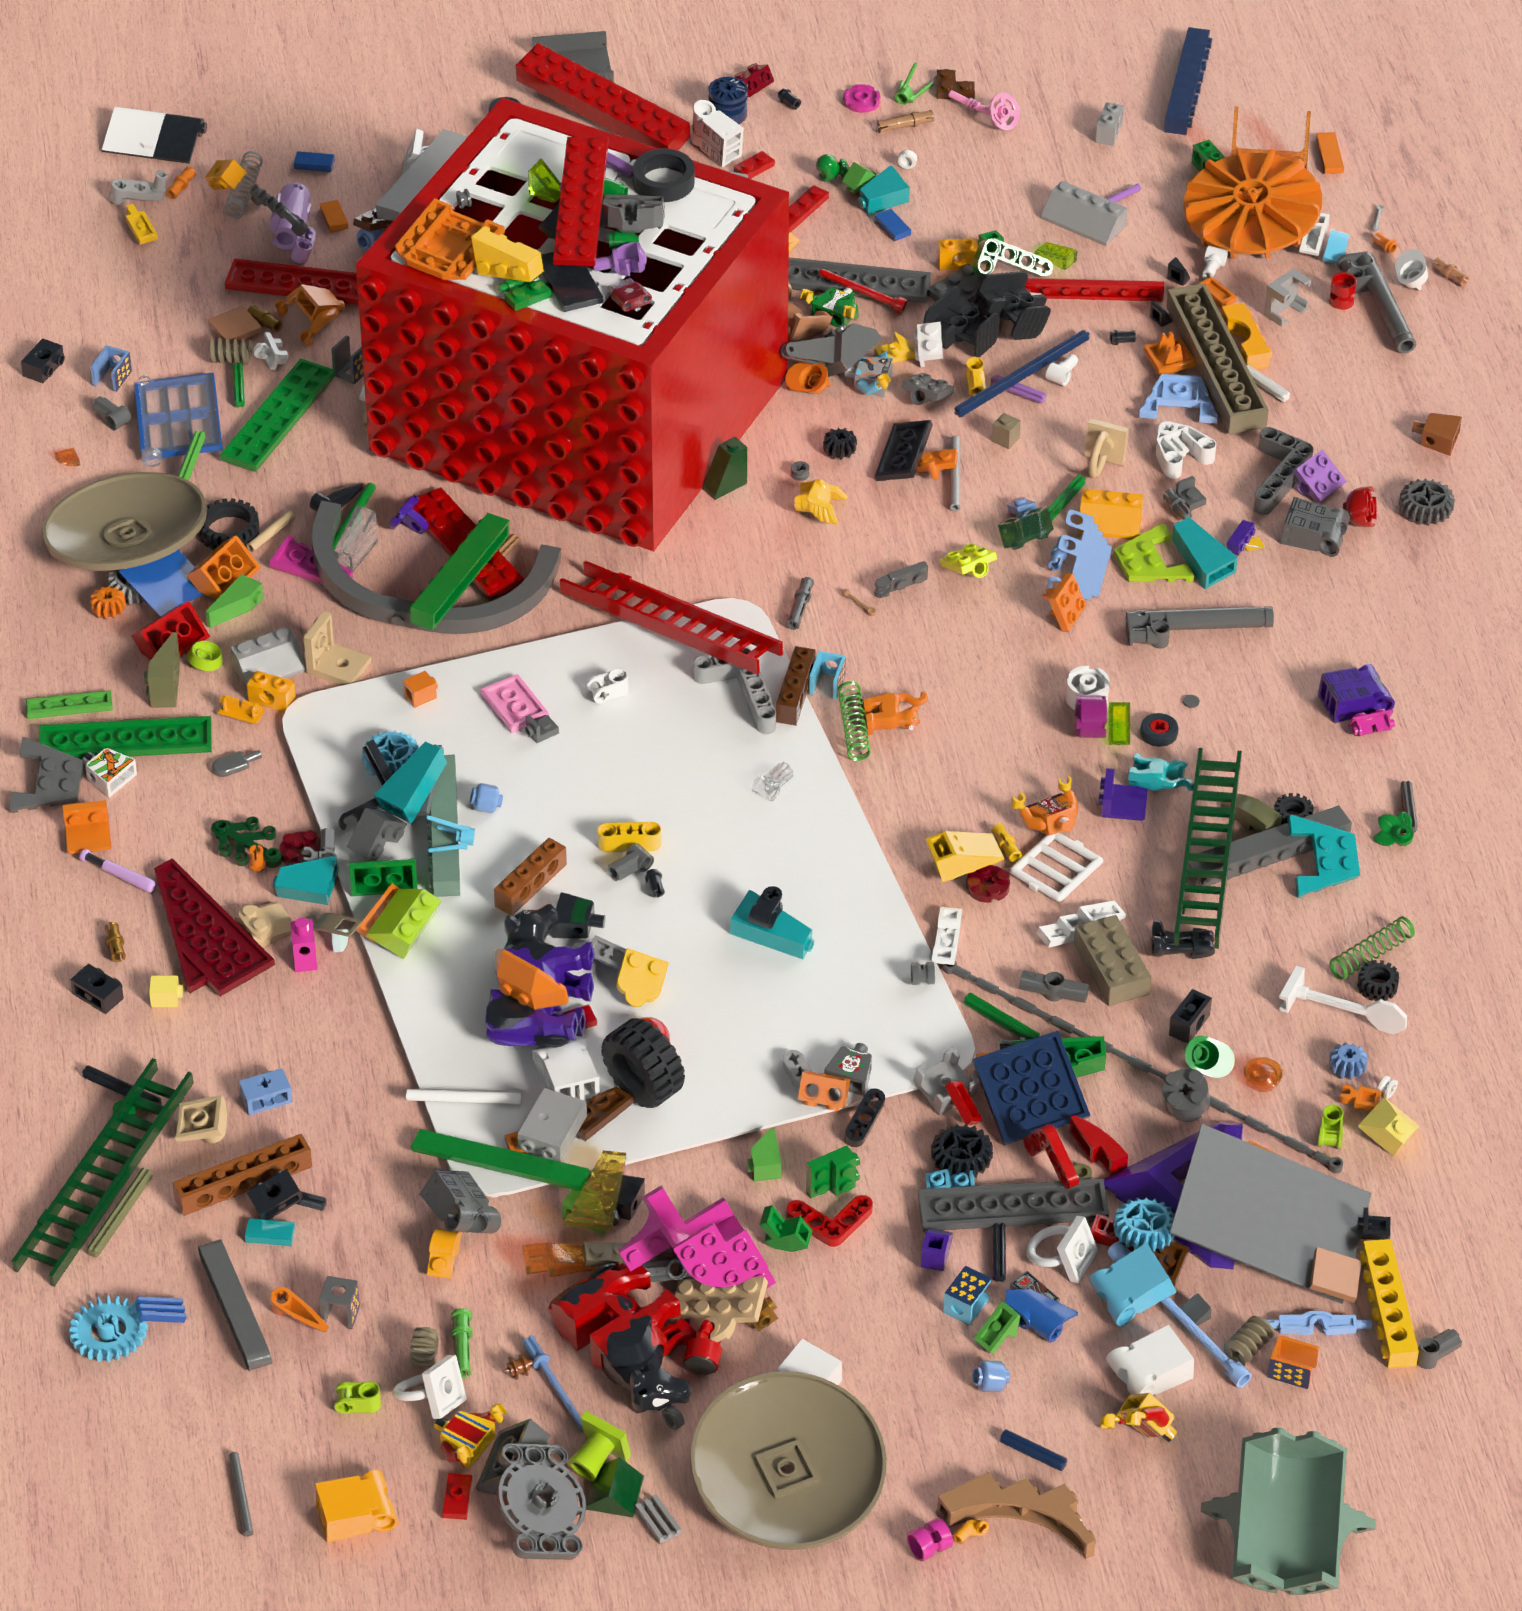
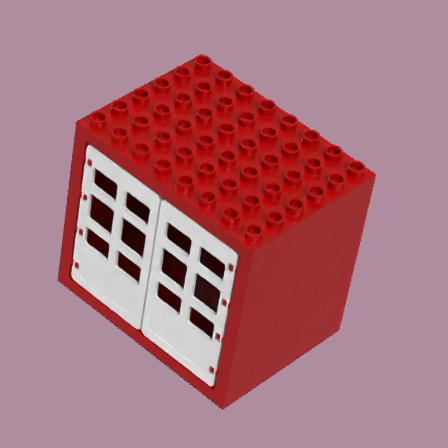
M501 98L356 263L369 450L379 457H389L406 463L415 470L429 471L443 476L449 482H460L479 489L485 495L502 497L515 502L522 508H532L549 514L558 521H569L586 527L592 533H602L622 540L628 546H639L654 552L702 490L719 444L733 437L740 440L786 379L788 359L781 355L780 347L788 343L789 191L692 160L695 167V185L693 190L680 200L664 202L665 218L661 229L656 227L643 229L640 233H635V235H639V243L646 253L644 271L640 273L630 272V276L616 274L613 268L595 272L594 266H586L604 297V303L564 312L551 290L550 298L515 311L505 301L504 293L507 291L499 293L497 290V285L502 284L506 280L505 278L478 275L476 267L466 280H442L408 266L396 252L395 245L435 198L452 205L454 212L479 222L485 223L488 219L503 225L505 228L503 235L507 236L509 241L514 243L520 242L541 252V255L554 252L555 240L547 237L538 228L560 203V185L563 177L567 137L608 138V152L631 165H634L636 159L642 154L658 148ZM606 165L605 178L623 183L624 186L628 187V195H639L634 188L633 177L629 178ZM670 168L655 169L645 175L646 178L660 183L672 182L683 176L679 171ZM464 189H468L472 205L471 207L464 206L463 209H460L457 203L456 191L460 190L463 192ZM600 224L596 258L607 257L613 254L612 249H609L610 232L615 233V230H618L617 228L607 226L603 228ZM542 273L537 276V279L533 280L534 282L541 279L550 288ZM631 278L634 282H639L652 295V300L650 303L641 306L640 310L636 311L633 309L626 312L611 298L607 287L612 285L616 289L627 285L626 279Z

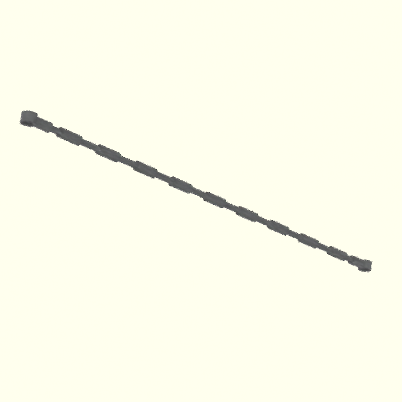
M956 961L954 965L943 964V971L946 974H956L966 980L969 979L975 982L977 986L1012 1001L1014 1005L1051 1021V1024L1070 1034L1074 1033L1080 1037H1096L1075 1028V1025L1057 1016L1049 1015L1038 1009L1036 1005L1018 996L1014 997L999 989V986L981 977L978 978L972 975L970 971L958 966ZM1105 1041L1107 1053L1111 1052L1125 1059L1132 1066L1166 1080L1167 1075L1152 1068V1065L1133 1055L1129 1056ZM1210 1095V1106L1224 1113L1227 1112L1243 1120L1245 1124L1284 1141V1144L1303 1154L1307 1153L1313 1156L1315 1160L1329 1166V1170L1332 1173H1340L1342 1171L1343 1160L1341 1158H1331L1320 1151L1316 1152L1308 1148V1145L1269 1128V1125L1250 1115L1246 1116L1230 1108L1228 1104Z

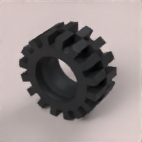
M1289 793V797L1284 794L1282 798L1279 797L1277 799L1274 810L1282 815L1281 825L1288 823L1287 818L1289 815H1292L1287 812H1298L1300 814L1294 816L1303 818L1313 814L1314 806L1313 804L1311 805V800H1307L1306 796L1301 798L1298 793L1296 796H1293V793Z
M1373 960L1372 964L1366 962V965H1362L1359 971L1357 984L1359 992H1363L1362 996L1365 998L1369 996L1371 1001H1373V998H1377L1376 1001L1381 998L1387 1001L1388 997L1392 999L1394 994L1397 993L1399 984L1397 968L1395 966L1391 968V963L1389 962L1385 965L1383 960H1380V963H1377V960ZM1378 978V979H1382V980H1384V981H1386V982H1385V983H1376V982H1373L1371 979Z

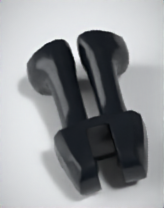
M1153 920L1151 937L1152 957L1189 953L1192 959H1199L1215 954L1213 931L1193 928L1192 931L1180 932L1179 946L1174 945V932L1166 931L1161 920Z

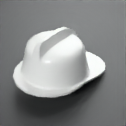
M1417 249L1405 251L1397 258L1395 269L1399 282L1409 288L1421 290V285L1428 279L1427 266L1422 252Z

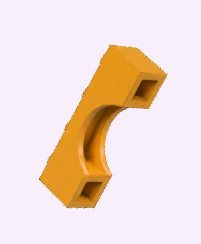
M1244 302L1222 306L1221 316L1230 334L1238 335L1246 340L1241 344L1240 352L1246 365H1251L1255 369L1268 368L1269 361L1272 358V351L1270 347H1267L1264 335L1260 334L1258 324L1252 318L1251 310L1247 309Z

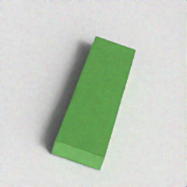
M111 690L26 699L28 719L113 710Z

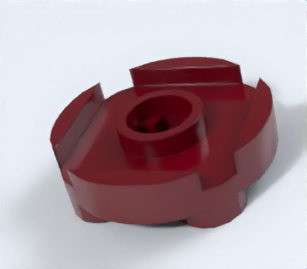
M313 830L285 834L280 844L282 861L286 865L287 863L293 865L301 863L303 857L309 858L307 855L301 854L299 850L304 847H310L315 852L320 851V838L317 836V833Z
M988 865L975 872L968 873L966 888L969 890L970 896L977 901L991 903L992 899L997 898L999 901L1009 893L1010 875L1007 870H1003L998 866ZM985 882H991V883H993V884H988V886H987V885H984Z

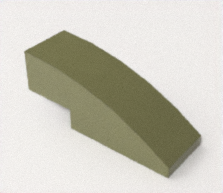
M1244 794L1237 795L1235 819L1249 831L1254 828L1258 832H1262L1281 825L1282 815L1272 807L1256 798ZM1222 802L1220 806L1230 808L1231 803Z

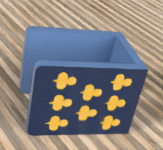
M106 345L90 367L92 384L97 386L111 367L114 368L111 372L113 391L117 392L132 372L130 352ZM114 355L121 357L119 362L114 359Z

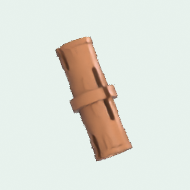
M1437 257L1434 260L1438 264L1433 263L1432 267L1442 272L1447 279L1451 278L1461 286H1465L1468 283L1464 279L1469 280V275L1458 270L1456 265L1447 263L1441 257Z

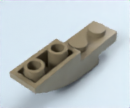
M584 1242L582 1250L585 1266H602L616 1263L617 1265L624 1263L626 1265L617 1250L626 1243ZM670 1247L649 1261L677 1259L678 1256L673 1248Z

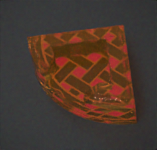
M74 448L54 453L55 459L60 464L80 466V460Z

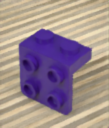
M1106 768V775L1101 777L1100 790H1104V793L1099 792L1098 805H1102V817L1137 821L1145 820L1148 789L1138 786L1114 784L1115 769Z

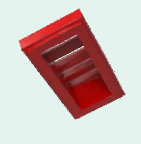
M1100 1214L1096 1215L1091 1228L1095 1243L1111 1246L1119 1241V1238L1115 1236L1113 1219ZM1128 1247L1131 1252L1134 1251V1247Z

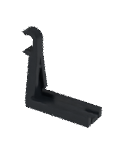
M373 739L367 742L366 746L362 749L383 786L392 776V773ZM376 798L343 813L338 820L339 827L345 830L347 825L344 823V819L350 816H354L357 820L356 822H359L365 808L375 810L380 808Z

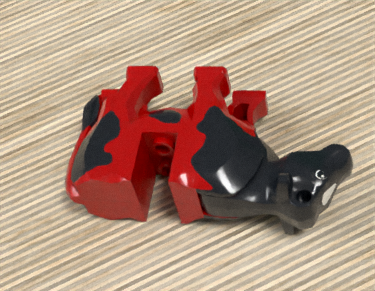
M616 1263L605 1264L587 1278L570 1286L553 1298L549 1304L548 1311L553 1317L554 1326L563 1338L571 1342L576 1351L581 1350L588 1344L591 1345L592 1366L602 1370L611 1381L619 1384L630 1393L632 1407L636 1413H642L647 1410L660 1411L674 1403L686 1404L689 1402L692 1394L689 1382L684 1379L675 1378L660 1368L663 1357L670 1354L677 1346L687 1345L690 1339L696 1338V1331L683 1318L677 1320L675 1324H669L662 1328L668 1318H676L681 1315L680 1301L668 1289H665L660 1297L656 1298L651 1304L640 1307L634 1299L626 1296V1294L634 1289H649L651 1287L649 1271L642 1265L630 1271L624 1263L619 1265Z

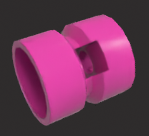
M935 1518L927 1522L924 1528L918 1527L907 1533V1542L912 1553L922 1562L933 1557L936 1551L942 1552L953 1545L951 1532L941 1518Z

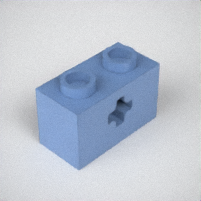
M283 1068L239 1081L240 1096L249 1115L292 1103L291 1086Z

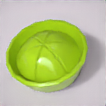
M210 641L196 642L187 653L189 663L202 671L217 670L223 664L221 649Z

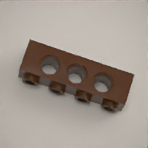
M795 646L776 702L777 723L797 726L809 689L810 673L816 660V649Z

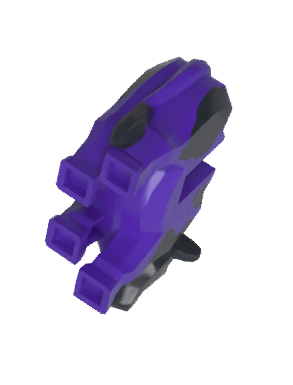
M547 904L538 910H522L514 916L507 915L504 920V927L508 939L504 949L551 976L557 983L564 985L568 997L582 998L585 1001L591 1002L594 990L592 974L586 973L576 976L567 971L591 970L595 955L592 942H586L583 946L576 949L555 947L545 943L544 941L550 929L558 923V913L551 904ZM491 989L490 1000L486 1008V1037L492 1043L502 1046L536 1045L557 1048L568 1044L569 1040L575 1041L576 1036L583 1037L586 1018L583 1008H577L572 1013L566 1015L557 1013V1011L562 1010L560 1005L534 1010L527 1005L520 1004L512 996L504 995L500 990Z

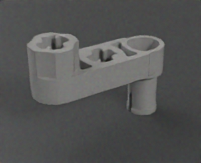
M158 170L155 174L154 182L115 179L112 181L109 200L117 205L124 203L126 198L161 201L165 196V183L168 174L165 171Z

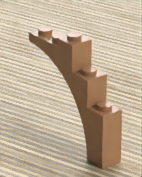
M987 1472L938 1495L937 1510L949 1527L968 1520L1001 1517L1025 1520L1059 1534L1069 1541L1085 1559L1094 1555L1096 1538L1093 1532L1087 1530L1083 1525L1082 1518L1077 1513L1078 1498L1065 1484L1040 1495L1038 1488L1035 1485H1031L1027 1478L1002 1489L997 1479L994 1480L990 1473Z

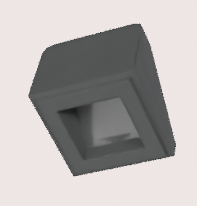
M1198 1293L1180 1308L1197 1326L1211 1319L1212 1309Z

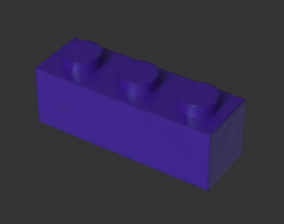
M1242 520L1227 541V549L1239 556L1244 551L1246 544L1250 542V538L1255 535L1254 523Z

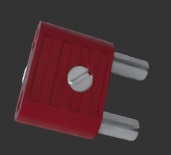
M631 278L626 279L627 285L616 289L612 285L607 287L611 298L626 312L633 309L636 311L640 310L641 306L650 303L652 300V295L639 282H634Z

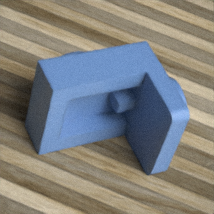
M1025 497L1014 499L1013 503L1007 504L1008 511L1017 515L1019 526L1024 527L1038 522L1039 517L1035 502Z

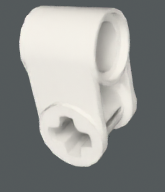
M614 669L610 672L591 677L587 681L586 686L589 691H592L596 703H604L628 693V675L623 669Z

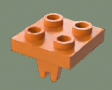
M1169 332L1167 337L1162 333L1159 342L1144 345V353L1158 376L1195 368L1196 361L1182 338H1174L1172 332Z
M1066 573L1056 588L1046 589L1047 594L1042 595L1044 600H1049L1053 609L1049 611V614L1056 617L1062 632H1069L1086 607L1085 599L1081 594L1073 573Z

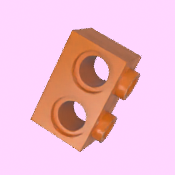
M806 1070L802 1072L798 1100L804 1101L803 1104L816 1107L818 1103L826 1105L828 1110L839 1111V1108H843L847 1104L851 1079ZM810 1083L817 1086L818 1093L816 1095H811L808 1092V1085ZM831 1088L839 1090V1099L836 1100L830 1096Z

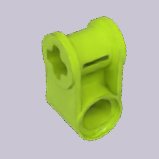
M1328 1105L1323 1110L1318 1147L1328 1145L1337 1146V1149H1341L1344 1113L1338 1105Z
M341 1382L336 1386L338 1399L335 1402L334 1408L338 1413H375L382 1406L380 1389L375 1382Z

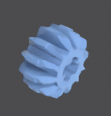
M1345 1041L1343 1046L1337 1044L1335 1049H1332L1330 1052V1069H1333L1334 1075L1340 1074L1341 1079L1349 1077L1352 1080L1354 1076L1360 1078L1361 1074L1367 1069V1053L1364 1052L1363 1047H1356L1355 1043L1348 1045Z

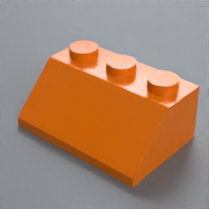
M235 535L222 542L186 576L200 593L218 599L241 574L251 578L261 567L238 536Z

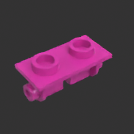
M1379 709L1367 715L1365 713L1356 714L1348 726L1352 727L1353 735L1357 736L1373 734L1372 726H1375L1377 733L1391 730L1395 727L1394 719H1390L1393 709L1387 711Z

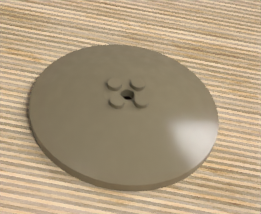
M158 472L121 474L85 485L63 498L47 515L43 524V538L49 553L66 565L95 571L133 568L164 558L190 542L204 525L207 507L200 489L184 478Z

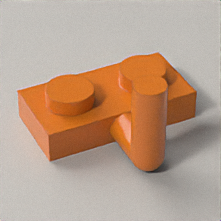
M957 449L924 452L917 468V473L930 472L931 478L936 480L939 477L940 470L957 468Z

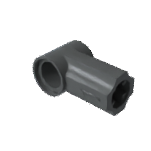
M100 396L96 398L92 405V410L105 419L106 424L113 431L132 420L131 414L125 406L121 405L118 407L105 397Z
M636 843L627 850L626 855L609 864L608 870L615 881H620L637 870L645 872L650 869L654 863V857L639 843Z
M1447 1329L1433 1338H1423L1418 1348V1366L1424 1369H1432L1436 1366L1439 1359L1460 1348L1462 1341L1459 1333L1454 1329Z

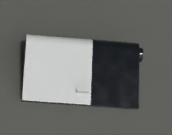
M115 107L102 152L190 164L197 137H202L206 133L207 123L204 122V118Z

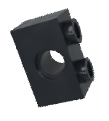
M42 338L21 361L23 377L43 384L63 364L65 360L63 345Z
M89 963L70 979L72 994L105 1015L124 999L122 983Z
M1192 989L1170 1017L1169 1036L1188 1044L1209 1018L1212 997Z
M288 1169L275 1172L270 1179L263 1183L255 1184L247 1192L262 1220H270L305 1199ZM279 1190V1194L277 1196L270 1197V1194L273 1191Z

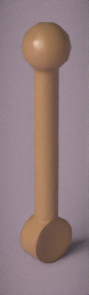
M849 589L843 590V596L849 597L864 608L869 616L875 615V608H869L853 596Z

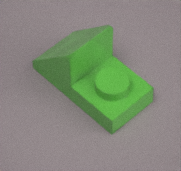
M1001 1301L973 1339L988 1352L994 1354L1007 1336L1013 1338L1017 1336L1020 1315L1004 1301Z

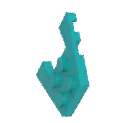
M1289 815L1287 818L1289 837H1312L1316 876H1297L1295 878L1297 898L1304 897L1312 892L1321 891L1323 888L1332 885H1339L1360 876L1354 833Z

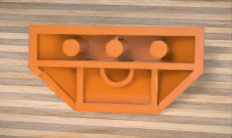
M497 949L495 951L499 989L504 995H510L517 999L520 1004L527 1005L534 1010L566 1005L569 1002L566 987L561 983H557L551 976L505 949Z

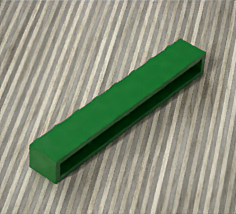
M487 513L483 519L478 521L477 526L473 531L469 532L466 540L459 544L457 551L450 555L448 562L441 566L435 578H432L426 589L420 592L417 600L411 603L409 607L410 623L432 631L509 537L510 520Z

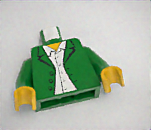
M830 288L816 296L808 289H803L799 299L806 300L807 303L812 305V316L817 311L827 312L832 316L831 326L839 327L842 324L847 326L850 319L855 321L859 317L854 292L850 288H845L843 291Z

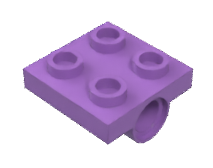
M1323 449L1293 471L1299 480L1297 482L1298 491L1303 496H1311L1316 503L1325 499L1347 482Z

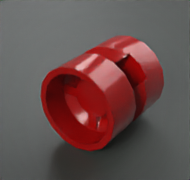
M1344 272L1337 273L1332 277L1329 299L1331 306L1336 309L1346 310L1354 305L1356 277Z

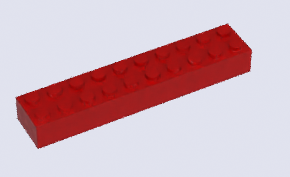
M537 43L515 65L516 81L624 138L658 149L679 150L690 139V122L540 43Z

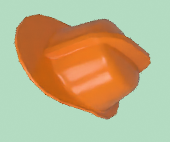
M799 362L794 364L788 370L785 379L787 386L791 390L811 394H819L831 385L827 367L821 363L809 364Z

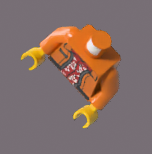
M1067 775V783H1062L1061 778H1059L1058 788L1065 792L1064 794L1059 793L1024 806L1026 798L1021 792L1018 794V800L1014 796L1011 800L1012 808L1020 810L1019 814L1027 827L1031 830H1038L1046 835H1053L1061 831H1071L1075 826V818L1078 816L1079 808L1075 794L1070 790L1072 779L1069 775Z

